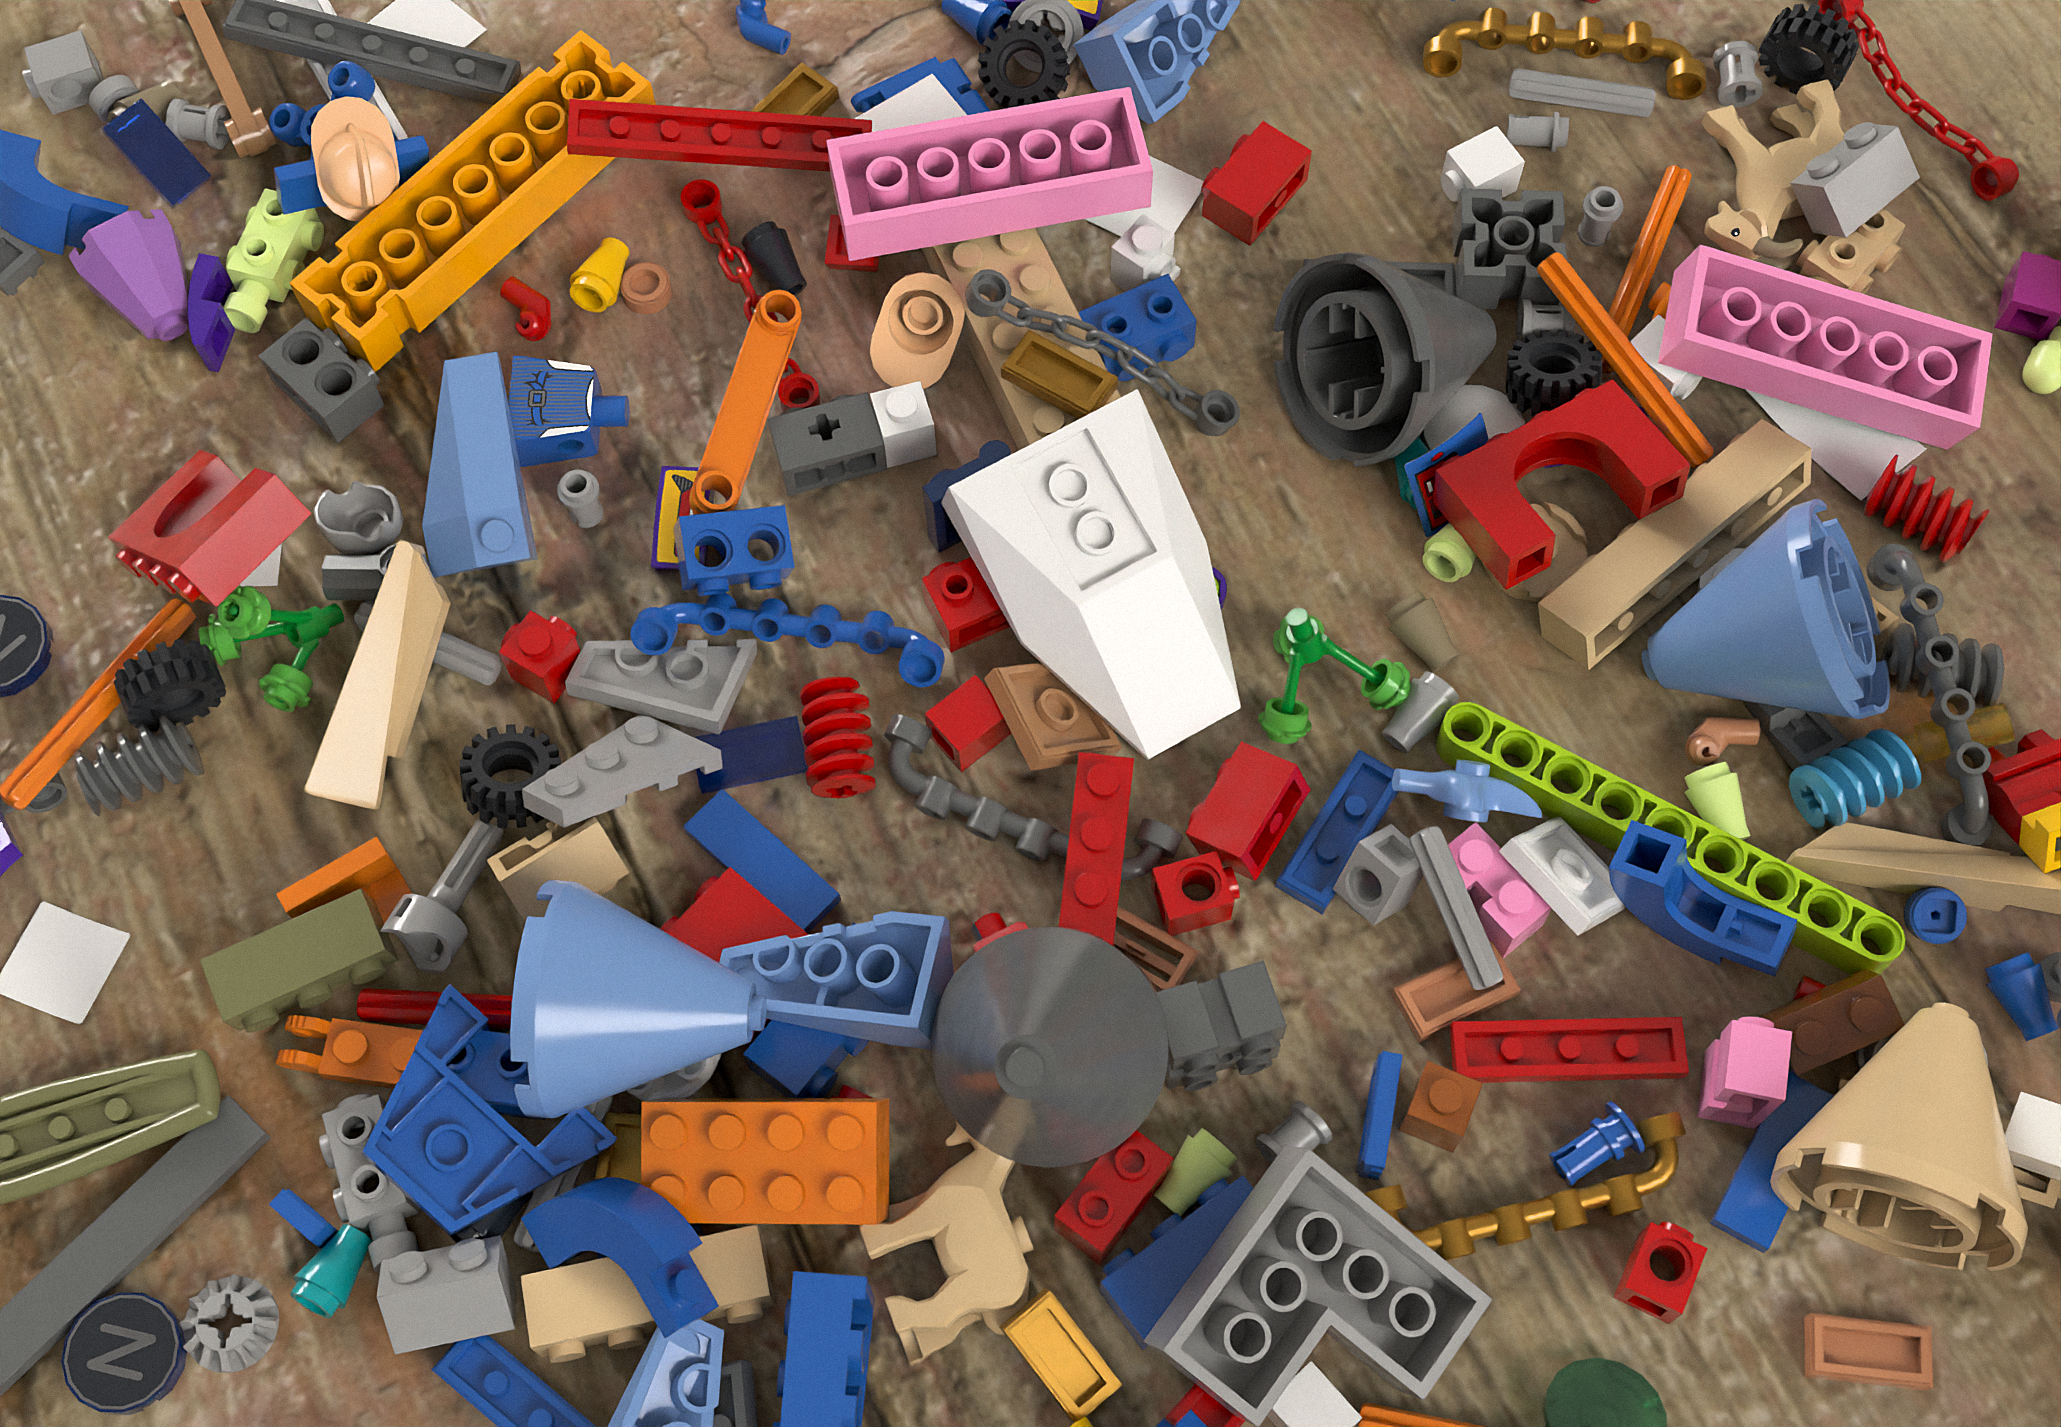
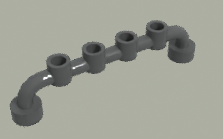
M1887 544L1879 548L1869 559L1866 567L1867 576L1871 583L1881 590L1895 591L1903 588L1905 597L1900 603V612L1906 621L1914 625L1920 646L1915 655V663L1923 674L1929 676L1935 701L1930 708L1931 718L1935 724L1944 728L1951 751L1946 759V769L1953 779L1960 782L1964 797V803L1955 806L1944 815L1941 822V831L1946 841L1979 846L1988 840L1993 831V821L1989 814L1988 795L1982 773L1990 766L1991 756L1983 744L1974 742L1971 739L1966 719L1973 714L1975 702L1969 692L1956 688L1950 667L1959 658V648L1953 639L1940 634L1935 614L1943 606L1944 597L1940 589L1935 585L1925 583L1920 566L1909 549L1899 544ZM1916 598L1926 603L1927 610L1917 604ZM1931 650L1937 651L1942 656L1943 662L1937 661L1932 656ZM1947 702L1956 706L1958 715L1949 711ZM1963 755L1968 756L1973 761L1974 769L1965 765L1962 758Z
M893 714L884 732V737L892 742L888 755L889 770L899 786L919 796L915 804L919 811L938 820H945L949 809L969 818L965 829L988 841H995L999 831L1016 837L1019 840L1015 850L1037 862L1044 863L1049 852L1065 859L1067 858L1069 836L1059 832L1050 824L1035 818H1025L1008 811L1006 807L994 800L985 797H975L959 790L944 779L935 776L928 777L915 771L910 765L911 752L917 754L924 752L932 731L910 717ZM1143 819L1134 837V842L1142 849L1132 858H1123L1121 880L1126 881L1143 877L1151 872L1152 868L1156 867L1162 857L1173 859L1183 839L1182 834L1159 821Z

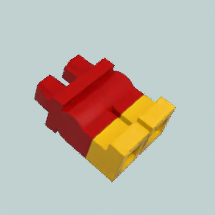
M2043 729L2024 735L2018 742L2017 754L2007 758L1999 749L1994 747L1988 748L1991 763L1989 768L1982 773L1988 795L1989 814L1994 816L1998 824L2045 874L2061 868V850L2055 851L2056 838L2061 839V738L2055 740Z

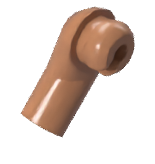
M1707 717L1686 740L1685 753L1688 760L1698 766L1712 765L1719 759L1718 756L1728 744L1757 745L1760 736L1759 720L1757 718Z

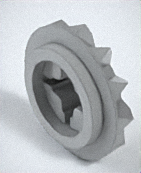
M1067 0L1023 1L1015 9L1009 21L1018 20L1020 24H1025V20H1032L1037 26L1041 27L1043 22H1045V14H1047L1051 28L1065 33V35H1059L1057 39L1065 49L1068 56L1067 63L1070 64L1078 55L1073 44L1085 35L1078 11ZM1022 50L1013 55L1026 69L1041 73L1042 60L1037 53L1030 50Z
M232 1274L227 1278L208 1281L207 1286L197 1296L188 1299V1311L185 1319L180 1322L185 1341L183 1348L200 1366L219 1373L241 1371L258 1362L272 1346L278 1331L279 1311L271 1292L258 1281ZM232 1304L234 1314L252 1321V1323L232 1328L230 1337L224 1341V1333L208 1325V1322H215V1319L224 1318L227 1308Z

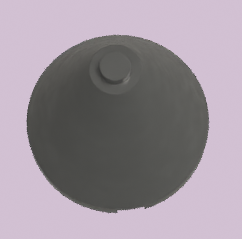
M1358 252L1333 254L1317 258L1305 265L1286 287L1277 309L1273 330L1275 332L1284 331V359L1274 361V370L1284 406L1303 438L1317 452L1331 461L1343 458L1354 462V466H1366L1394 458L1413 443L1492 353L1496 345L1497 332L1493 319L1483 309L1371 255Z
M1059 926L1033 927L1015 931L985 945L974 953L951 978L941 996L933 1020L931 1032L932 1067L940 1094L949 1111L960 1126L981 1145L1004 1158L1026 1165L1038 1167L1070 1166L1087 1162L1113 1150L1132 1135L1146 1119L1160 1094L1167 1073L1169 1061L1168 1024L1155 988L1133 959L1130 960L1117 948L1105 942L1103 938L1092 933Z

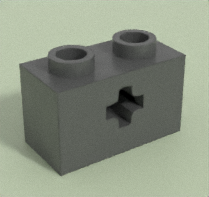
M868 392L855 396L849 394L833 398L829 403L806 409L791 408L783 411L779 416L767 419L773 448L788 496L887 470L885 446Z

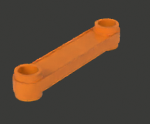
M779 289L770 291L761 297L756 305L690 491L689 503L694 515L734 511L737 506L801 322L802 312L799 301L788 291ZM767 313H780L788 322H775ZM706 490L717 491L723 495L726 503L712 504L703 497L702 492Z

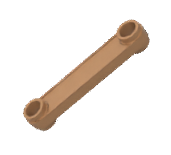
M168 0L176 17L186 15L232 116L231 119L223 123L240 159L249 155L250 157L268 151L269 147L277 145L261 108L250 109L204 7L213 4L212 0Z

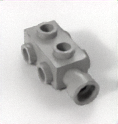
M360 1094L341 1101L338 1109L322 1114L327 1134L320 1136L319 1142L327 1166L330 1169L336 1168L340 1188L333 1190V1199L338 1215L343 1223L349 1222L363 1233L370 1231L373 1242L368 1246L374 1271L380 1273L382 1260L394 1258L408 1251L420 1252L414 1232L408 1231L405 1218L419 1212L417 1205L362 1155L363 1149L387 1103L379 1094L375 1096ZM365 1128L364 1133L359 1138L350 1139L349 1133ZM367 1179L379 1181L375 1191L368 1194L364 1193L363 1184Z

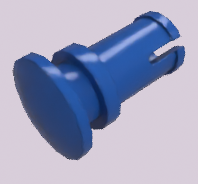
M1610 1101L1605 1105L1609 1117L1603 1121L1596 1117L1589 1122V1130L1557 1151L1549 1154V1158L1562 1179H1565L1569 1186L1575 1184L1578 1179L1610 1158L1617 1162L1625 1156L1623 1150L1629 1146L1638 1154L1645 1150L1642 1137L1636 1125L1614 1102Z

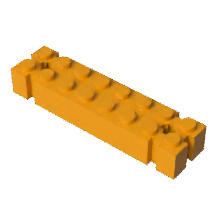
M580 30L553 53L556 64L554 68L547 73L538 66L335 243L339 252L337 257L330 263L325 262L321 257L317 258L289 283L306 317L322 330L329 328L336 335L339 334L347 350L357 359H363L374 372H377L404 347L400 338L402 333L409 327L418 333L425 329L616 158L568 154L569 99L656 105L651 82L623 61L613 69L609 51Z

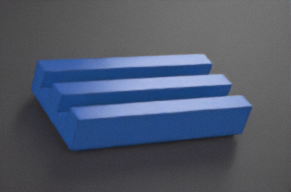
M1382 1051L1381 1054H1378L1374 1063L1356 1168L1358 1177L1378 1181L1382 1171L1385 1169L1402 1054Z

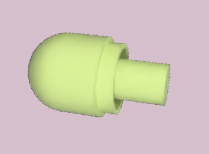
M2061 326L2054 327L2049 339L2040 341L2031 350L2023 368V381L2035 393L2049 394L2061 387Z

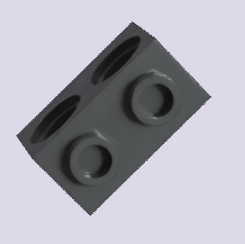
M305 318L258 356L273 383L335 442L339 443L385 405L376 388V385L380 383V379L363 359L359 358L353 362L345 354L348 352L346 346L331 329L326 328L321 332L312 322ZM348 390L346 393L336 396L338 393Z

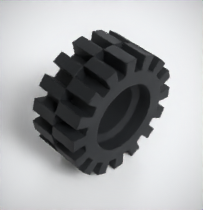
M1803 3L1795 4L1792 10L1789 7L1783 9L1780 15H1777L1759 48L1758 53L1761 55L1758 60L1760 66L1767 65L1764 70L1766 76L1769 78L1776 75L1777 79L1774 84L1782 88L1787 83L1791 85L1789 92L1796 95L1802 86L1826 79L1829 80L1833 91H1835L1846 76L1859 48V42L1854 41L1857 36L1855 30H1846L1849 22L1844 17L1838 21L1834 20L1833 17L1836 12L1829 8L1825 14L1819 13L1820 5L1811 4L1808 11L1805 10ZM1801 47L1806 48V49H1808V50L1814 52L1815 54L1810 53V52H1808V51L1802 49Z
M1018 20L1009 21L1010 27L1007 29H1003L1001 25L994 30L997 35L992 40L989 37L986 38L983 43L986 50L984 53L979 52L978 62L981 64V69H978V74L984 84L983 88L999 107L1002 106L1006 109L1060 99L1058 97L1061 90L1066 91L1068 86L1066 75H1070L1067 53L1056 35H1053L1050 29L1043 24L1040 27L1032 20H1025V24H1020ZM1022 50L1033 51L1042 60V71L1039 78L1028 86L1012 84L1006 74L1009 59L1015 53Z
M1549 330L1540 331V338H1536L1530 333L1524 336V342L1517 340L1513 344V350L1509 349L1507 358L1506 393H1508L1509 402L1511 404L1517 402V410L1522 413L1531 408V416L1534 417L1542 411H1552L1571 401L1578 393L1585 389H1594L1600 386L1603 363L1602 354L1599 350L1596 351V347L1591 340L1584 343V336L1577 333L1572 339L1567 338L1568 331L1558 330V336H1550Z
M184 639L174 640L171 647H167L165 642L155 645L157 650L151 653L145 648L137 653L138 660L127 659L123 663L125 669H118L115 673L116 680H114V685L128 721L131 725L134 724L137 729L138 725L144 724L151 732L159 730V717L163 715L175 726L176 723L182 721L185 725L194 723L192 717L196 715L202 718L210 713L208 707L217 708L221 703L220 697H225L226 686L212 652L206 644L201 646L200 642L191 640L187 645Z
M516 724L506 725V733L499 734L496 726L487 729L488 739L486 740L480 734L473 737L472 747L466 745L462 751V760L460 759L461 791L463 802H467V810L472 815L479 812L480 821L487 825L493 817L497 818L498 828L507 829L508 820H516L517 828L527 827L526 817L529 816L532 817L535 823L543 820L544 817L524 807L522 789L545 775L551 769L561 765V757H559V749L556 744L550 745V737L543 732L535 739V731L532 727L525 726L522 734L516 733ZM509 769L522 770L532 775L528 779L517 783H502L491 778L494 774Z

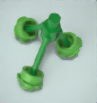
M239 585L218 605V618L215 614H210L208 617L209 626L199 627L201 646L206 644L213 657H215L216 662L223 666L227 664V660L241 658V642L280 634L286 635L291 644L299 649L292 665H273L269 674L259 680V686L265 692L263 698L268 704L279 710L292 712L296 705L298 707H307L310 704L311 699L308 697V694L313 686V682L302 670L310 655L318 647L319 639L329 634V628L343 623L344 614L336 603L322 609L313 606L304 611L271 609L269 600L263 593L257 591L252 586H245L243 588ZM269 621H276V622H278V623L268 624Z
M1295 608L1281 620V627L1274 632L1273 636L1275 650L1280 654L1282 653L1285 661L1289 663L1284 696L1268 700L1265 711L1258 716V722L1261 724L1262 729L1266 731L1269 739L1282 744L1295 743L1300 737H1304L1311 730L1312 724L1308 720L1309 708L1304 703L1295 699L1302 666L1318 661L1323 655L1332 656L1364 677L1361 683V693L1369 699L1370 706L1375 710L1395 708L1405 701L1411 690L1410 673L1403 663H1392L1388 659L1378 660L1371 667L1328 638L1324 634L1325 629L1320 620L1312 615H1308L1307 611L1303 608Z

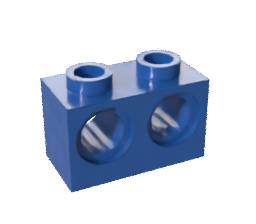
M785 505L680 516L673 528L682 590L697 589L698 596L726 593L730 591L729 585L750 583L751 590L775 588L781 586V579L788 578L795 568ZM755 539L767 542L773 550V559L769 561L755 559L748 550V542ZM702 545L714 547L721 556V564L716 567H706L700 564L695 557L694 549Z

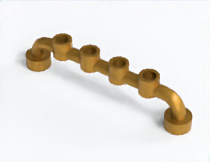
M1488 8L1480 13L1478 21H1456L1445 26L1436 37L1426 42L1423 53V68L1432 76L1441 78L1450 77L1461 69L1463 47L1459 42L1460 40L1478 41L1481 47L1488 50L1499 49L1505 44L1526 45V48L1534 54H1546L1553 50V48L1574 50L1577 56L1585 59L1595 58L1601 53L1623 54L1624 59L1631 63H1642L1650 57H1656L1672 62L1666 70V90L1671 97L1679 100H1690L1700 96L1706 89L1705 65L1701 61L1694 59L1688 49L1680 43L1665 38L1652 37V27L1643 21L1631 22L1624 27L1623 34L1604 33V24L1596 17H1584L1577 21L1575 30L1556 28L1554 16L1546 12H1538L1531 15L1527 19L1526 25L1508 24V16L1502 9Z
M1679 1111L1635 1123L1642 1137L1644 1146L1653 1145L1655 1150V1161L1645 1171L1626 1174L1581 1188H1573L1539 1199L1504 1206L1482 1214L1447 1221L1421 1230L1407 1228L1399 1219L1397 1212L1408 1208L1401 1184L1376 1189L1364 1194L1433 1251L1439 1250L1440 1257L1445 1261L1476 1253L1474 1240L1495 1235L1498 1247L1533 1238L1529 1226L1551 1220L1554 1232L1589 1223L1585 1211L1607 1206L1610 1217L1643 1209L1644 1205L1641 1196L1652 1194L1664 1188L1674 1177L1679 1162L1676 1139L1687 1135Z

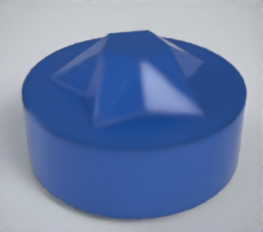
M1921 888L1909 897L1904 907V921L1908 930L1916 938L1928 943H1948L1957 938L1966 925L1967 912L1963 901L1957 894L1945 888Z

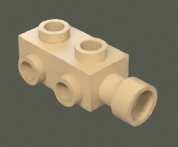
M1881 209L1846 238L1826 235L1827 237L1822 243L1814 239L1805 248L1796 262V265L1801 268L1799 275L1865 294L1874 281L1869 276L1874 269L1884 274L1901 253L1902 248L1896 245L1906 225L1893 217L1887 210Z

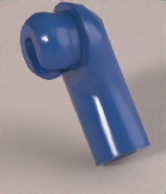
M739 0L740 5L736 7L735 16L743 38L750 43L780 55L785 54L790 45L791 33L769 24L766 11L764 10L766 1Z

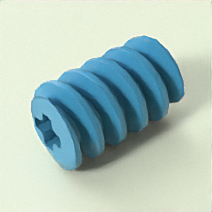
M1881 728L1870 731L1863 738L1850 741L1846 747L1832 750L1828 756L1815 758L1809 765L1795 768L1790 774L1789 788L1794 803L1803 818L1813 828L1821 829L1825 824V819L1834 826H1841L1848 819L1847 813L1852 817H1859L1866 811V805L1871 808H1877L1885 801L1884 796L1889 799H1895L1901 795L1903 787L1906 789L1917 788L1921 783V771L1916 758L1907 744L1896 734Z

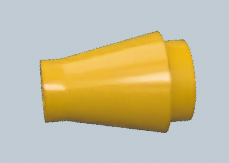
M612 237L603 239L597 250L571 275L570 296L581 308L598 313L603 312L607 307L612 306L616 302L625 262L630 255L628 247L622 241Z

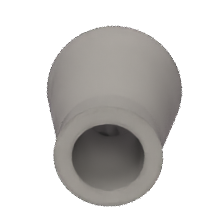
M1426 671L1420 679L1412 678L1409 695L1397 707L1389 724L1382 731L1383 737L1399 751L1408 753L1418 741L1443 722L1446 712L1459 700V695L1447 682L1429 671Z

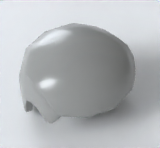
M353 481L350 489L343 494H335L330 490L324 491L314 508L316 524L321 534L341 554H375L381 551L398 537L404 521L400 503L393 493L382 485H363L359 481Z

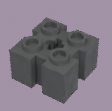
M1461 189L1452 223L1453 256L1459 257L1455 269L1456 297L1478 308L1496 310L1499 299H1515L1516 310H1518L1521 299H1530L1532 305H1559V299L1537 273V267L1547 257L1556 252L1561 253L1567 260L1566 243H1559L1565 227L1563 191L1522 190L1519 201L1502 200V190Z
M1264 960L1220 973L1218 978L1200 984L1196 980L1157 992L1165 1012L1169 1032V1061L1165 1077L1169 1090L1183 1086L1186 1092L1206 1088L1218 1081L1215 1072L1232 1067L1234 1070L1238 1069L1240 1075L1253 1074L1272 1065L1271 1059L1278 1056L1281 1047L1279 1040L1283 1039L1287 1025Z

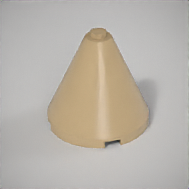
M1935 1003L1932 1005V1008L1920 1009L1781 1149L1777 1155L1770 1180L1774 1193L1793 1211H1799L1801 1200L1803 1199L1810 1205L1823 1211L1819 1222V1227L1890 1256L1920 1264L1963 1270L1966 1255L1989 1256L1986 1268L1990 1271L2011 1267L2019 1262L2022 1257L2028 1227L1979 1028L1974 1021L1969 1019V1014L1966 1010L1953 1004Z

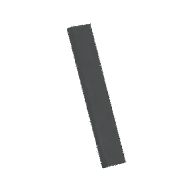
M235 0L222 26L226 39L334 66L342 61H351L360 65L374 76L490 105H495L516 86L521 74L520 61L276 0Z
M227 1095L220 1102L219 1115L215 1120L189 1131L0 1309V1397L78 1323L83 1315L107 1296L271 1139L261 1126L233 1098Z

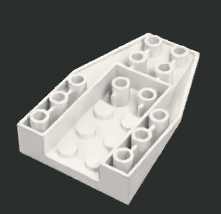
M1138 389L948 487L941 504L1020 644L1146 760L1241 708L1207 542Z

